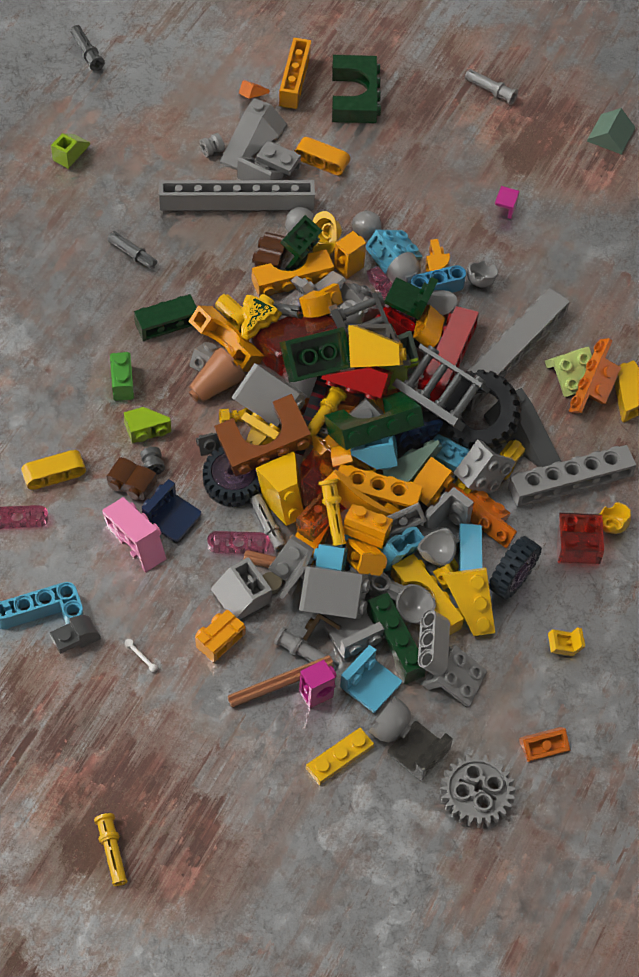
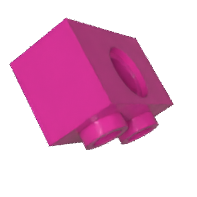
M325 660L300 671L299 692L310 709L334 697L335 678L337 676L334 668L331 665L328 666Z

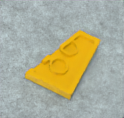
M486 567L442 573L473 636L495 633Z

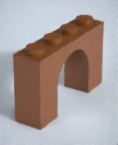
M292 394L273 401L274 410L282 428L278 437L269 444L253 445L245 441L234 418L214 426L235 476L247 474L254 468L290 452L304 450L313 444L311 433Z

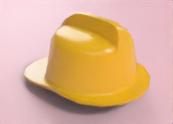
M321 211L313 219V222L323 230L318 236L320 241L314 246L313 252L327 249L330 255L335 249V242L340 238L342 229L340 223L335 220L331 213Z

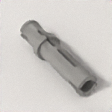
M257 494L250 499V502L265 529L264 534L266 538L270 539L275 552L279 553L286 544L281 535V528L279 525H276L263 496ZM261 510L264 511V513H265L267 519H265V517H264V515H263V513H262ZM270 527H272L276 537H274Z

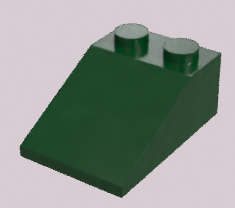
M344 327L279 342L289 383L353 368L350 367V351Z

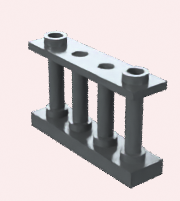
M375 288L370 289L373 294L372 298L344 310L343 308L338 309L337 304L330 306L329 309L337 328L344 327L346 332L347 328L344 320H347L346 317L375 305L378 306L381 316L363 324H389L382 304H385L381 292L376 293Z
M420 344L419 348L426 353L408 380L402 382L396 378L392 385L462 432L466 425L460 421L462 418L460 415L479 388L486 393H489L490 389L484 385L486 381L481 377L475 375L473 378L439 356V351L431 345L427 348ZM435 359L440 362L441 365L425 388L419 392L415 391V383L431 360ZM448 368L457 373L439 400H435V402L429 400L431 392ZM464 378L471 382L472 385L454 411L451 410L449 413L445 410V404Z

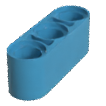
M455 265L413 276L411 284L421 289L424 282L428 284L430 278L434 277L438 279L434 291L457 292L464 288L466 270L462 266Z

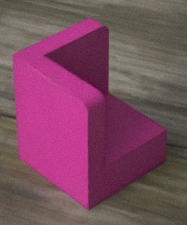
M501 186L495 200V205L509 209L508 218L512 219L520 191Z

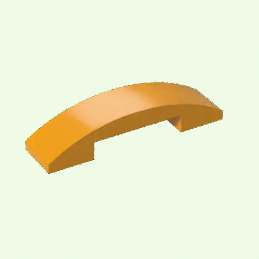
M336 469L325 479L338 478L336 484L338 495L341 496L340 503L348 510L352 504H355L378 514H383L386 517L400 511V509L390 503L383 506L352 487L353 480Z

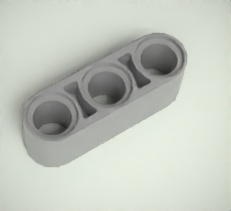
M428 609L423 613L420 620L418 665L435 676H441L448 666L450 621L438 612Z

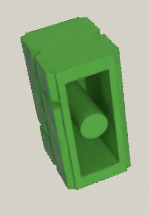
M130 353L110 354L113 400L134 399Z

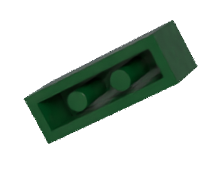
M191 294L134 311L135 325L142 341L193 326L188 321L197 307Z

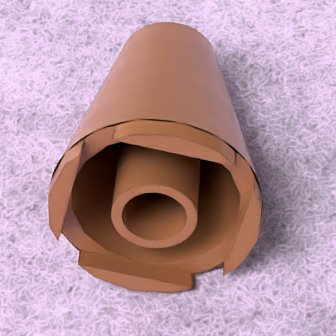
M220 347L215 350L190 384L189 389L191 391L188 393L194 401L204 402L240 383L246 377L242 368L239 365L236 366L233 362L234 358L223 348Z

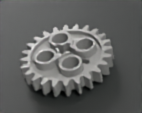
M467 754L465 762L457 758V765L450 764V771L445 770V778L441 779V785L443 786L440 788V793L444 794L441 802H448L445 810L453 809L452 818L459 815V823L466 819L468 820L469 827L474 821L477 827L480 828L481 822H485L486 826L489 827L491 819L497 824L499 816L502 818L506 817V811H510L512 807L510 803L514 802L515 797L512 794L515 793L516 788L511 787L514 779H507L510 771L502 772L503 763L496 766L495 758L488 762L487 755L480 760L478 754H475L474 759L471 760ZM474 773L478 777L470 778L467 774ZM495 784L498 789H491L488 785ZM457 792H465L467 796L460 797ZM483 802L488 807L481 808L477 805V803Z

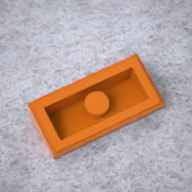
M246 80L242 81L239 94L249 99L269 94L270 92L269 89Z
M563 727L519 738L527 762L571 751L566 728Z

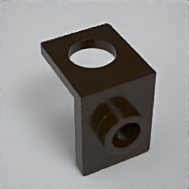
M318 613L315 619L311 617L304 629L307 632L302 639L305 641L309 640L321 619L338 630H341L342 626L323 614Z

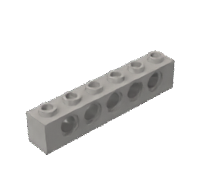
M627 445L614 446L609 450L595 451L583 457L576 456L568 461H558L552 465L536 467L527 472H517L510 476L508 488L516 506L521 507L632 477L636 463Z

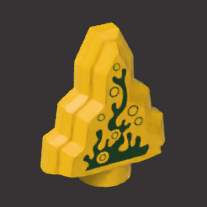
M261 294L258 298L253 295H246L243 302L245 308L242 313L244 318L241 326L242 339L250 340L258 334L260 329L268 328L272 322H277L281 317L282 313L273 306L275 302L269 296Z

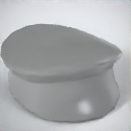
M435 290L427 305L433 306L445 317L444 321H447L449 313H453L458 301L455 294L450 291Z

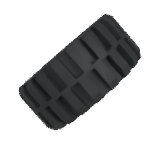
M477 370L476 373L472 371L465 372L473 378L477 375L486 381L484 385L490 389L489 394L493 395L500 404L499 418L492 426L483 430H475L470 428L462 417L460 421L466 425L462 432L443 420L445 430L462 447L471 449L477 440H481L490 449H499L502 447L501 444L504 442L508 443L512 439V434H516L519 429L517 426L518 423H521L522 406L519 396L511 383L503 376H498L496 372L489 371L488 373L484 370ZM463 378L445 404L447 412L454 411L472 385L471 382ZM479 388L476 394L486 392Z

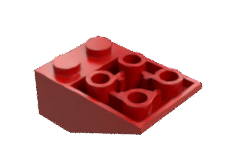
M377 366L361 367L325 374L321 379L326 380L325 384L329 386H344L348 392L354 394L363 392L366 393V398L377 400L386 396L393 371Z

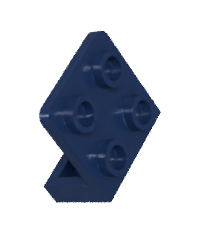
M438 419L424 422L422 427L396 434L397 450L403 449L407 451L420 445L423 447L426 442L431 441L440 432L441 427L444 425L443 420Z
M170 479L164 484H160L155 494L150 499L145 500L142 505V513L148 517L150 523H155L159 527L161 534L174 542H178L201 517V511L176 495L175 483Z

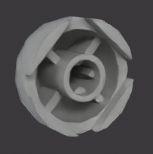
M394 696L377 718L376 724L370 728L369 733L384 742H392L399 737L404 739L411 729L408 726L411 720L408 707Z

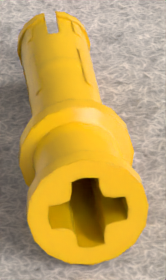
M332 386L326 399H322L320 402V409L307 426L312 437L317 435L324 425V415L336 412L340 402L346 399L347 395L341 388Z
M338 478L318 482L322 487L324 498L322 503L326 505L333 546L346 544L339 507L341 496L338 495L336 484Z
M105 813L95 817L94 822L98 825L100 833L99 843L104 845L112 884L117 887L126 884L128 881L117 842L120 836L116 832L114 825L115 815L113 813Z

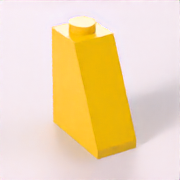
M348 325L350 367L403 365V361H406V348H403L402 343L358 325Z
M634 360L619 365L621 369L614 383L623 423L639 416V366Z

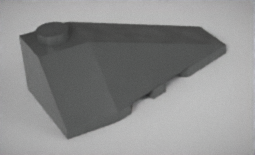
M522 388L515 390L522 406L521 423H518L517 427L519 429L517 433L512 434L511 440H517L522 443V446L525 448L524 456L537 467H545L561 461L532 402ZM497 401L483 416L489 426H492L499 418V402Z

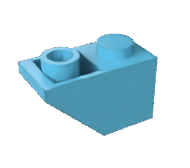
M319 544V547L315 548L313 556L316 566L345 570L348 548L331 544Z

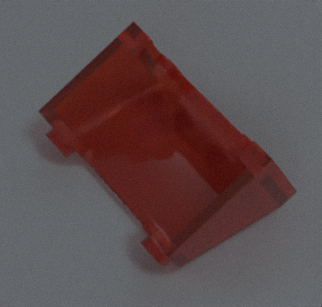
M329 314L319 317L303 316L301 319L287 316L270 324L268 328L260 329L258 334L251 338V343L265 356L262 360L264 364L280 376H283L285 364L279 342L337 329L333 317Z

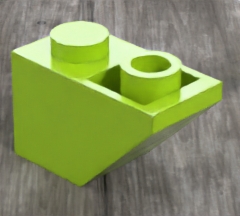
M62 133L51 145L53 161L69 168L90 146V142L75 134Z
M145 407L123 412L124 424L132 443L144 442L147 439L164 436L172 432L171 420L168 416Z

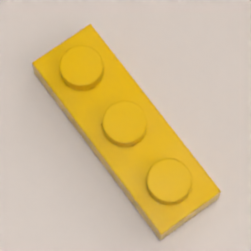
M360 727L306 764V769L316 782L321 785L374 748V743Z

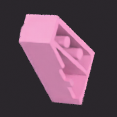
M122 497L102 510L107 526L122 544L126 543L132 549L130 554L133 558L139 557L142 564L141 567L145 573L167 560L160 539L161 531L155 523H150L148 517L144 513L141 514L133 502L129 503Z

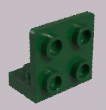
M306 215L280 242L294 255V258L285 267L287 271L292 266L296 268L320 241L318 236L323 230Z
M431 277L428 284L424 282L420 289L406 281L395 278L384 302L386 305L420 320L438 279Z

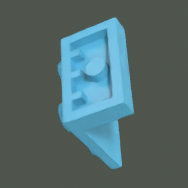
M376 230L366 244V250L385 274H387L391 262L403 253L411 252L418 260L423 257L418 251V247L411 242L408 234L403 230Z
M371 645L341 674L340 688L373 713H376L402 684L400 678L377 662L376 649Z

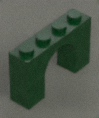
M333 55L332 81L356 82L363 85L367 90L357 96L333 95L332 122H377V116L381 115V105L377 104L381 100V91H377V88H380L381 78L377 77V75H380V64L377 63V56Z
M401 391L382 397L385 413L380 416L356 418L342 409L326 414L324 417L328 435L345 450L424 426L422 409L419 404Z

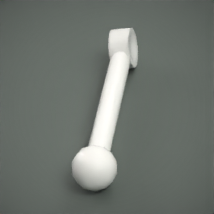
M132 639L125 640V647L131 648L149 666L151 672L158 670V666L152 664L134 646Z

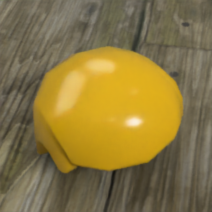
M616 502L611 508L605 506L598 515V525L608 534L624 532L629 527L631 521V510L627 505Z

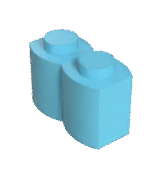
M409 527L401 535L393 536L384 545L383 549L380 550L387 557L386 568H392V565L417 551L418 544L424 538L417 527Z

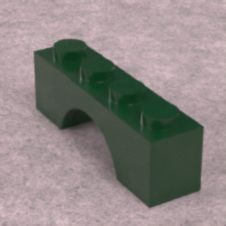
M387 592L369 599L367 614L373 624L378 622L382 624L384 628L383 635L390 646L395 667L403 683L408 684L425 677L426 670L418 665L419 649L389 593Z

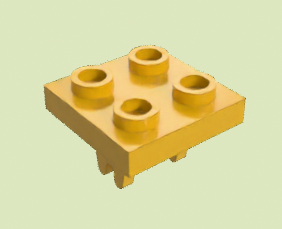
M245 412L241 417L251 428L246 439L250 444H269L281 432L280 428L272 423L268 425L262 417L254 412L252 415Z

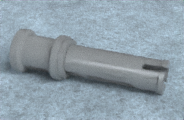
M471 68L465 74L466 80L490 91L495 98L500 97L507 101L509 105H512L518 96L517 89H511L505 86L503 82H495Z
M285 627L281 628L274 640L275 645H281L290 650V654H298L310 662L327 656L306 644L302 637H296L289 633ZM332 659L334 662L333 668L336 671V669L339 666V662Z

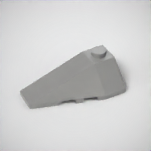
M253 98L246 108L220 160V164L237 170L238 157H253L254 154L263 148L267 141L275 142L279 139L287 127V123L271 104Z

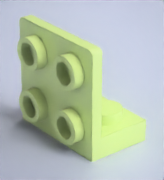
M589 346L545 360L547 368L554 367L564 397L576 394L579 388L578 383L585 374L587 362L592 357Z

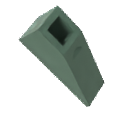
M431 440L418 450L412 449L407 451L403 457L397 459L398 466L391 469H382L384 476H393L402 481L413 482L430 457L435 458L443 448L439 440Z

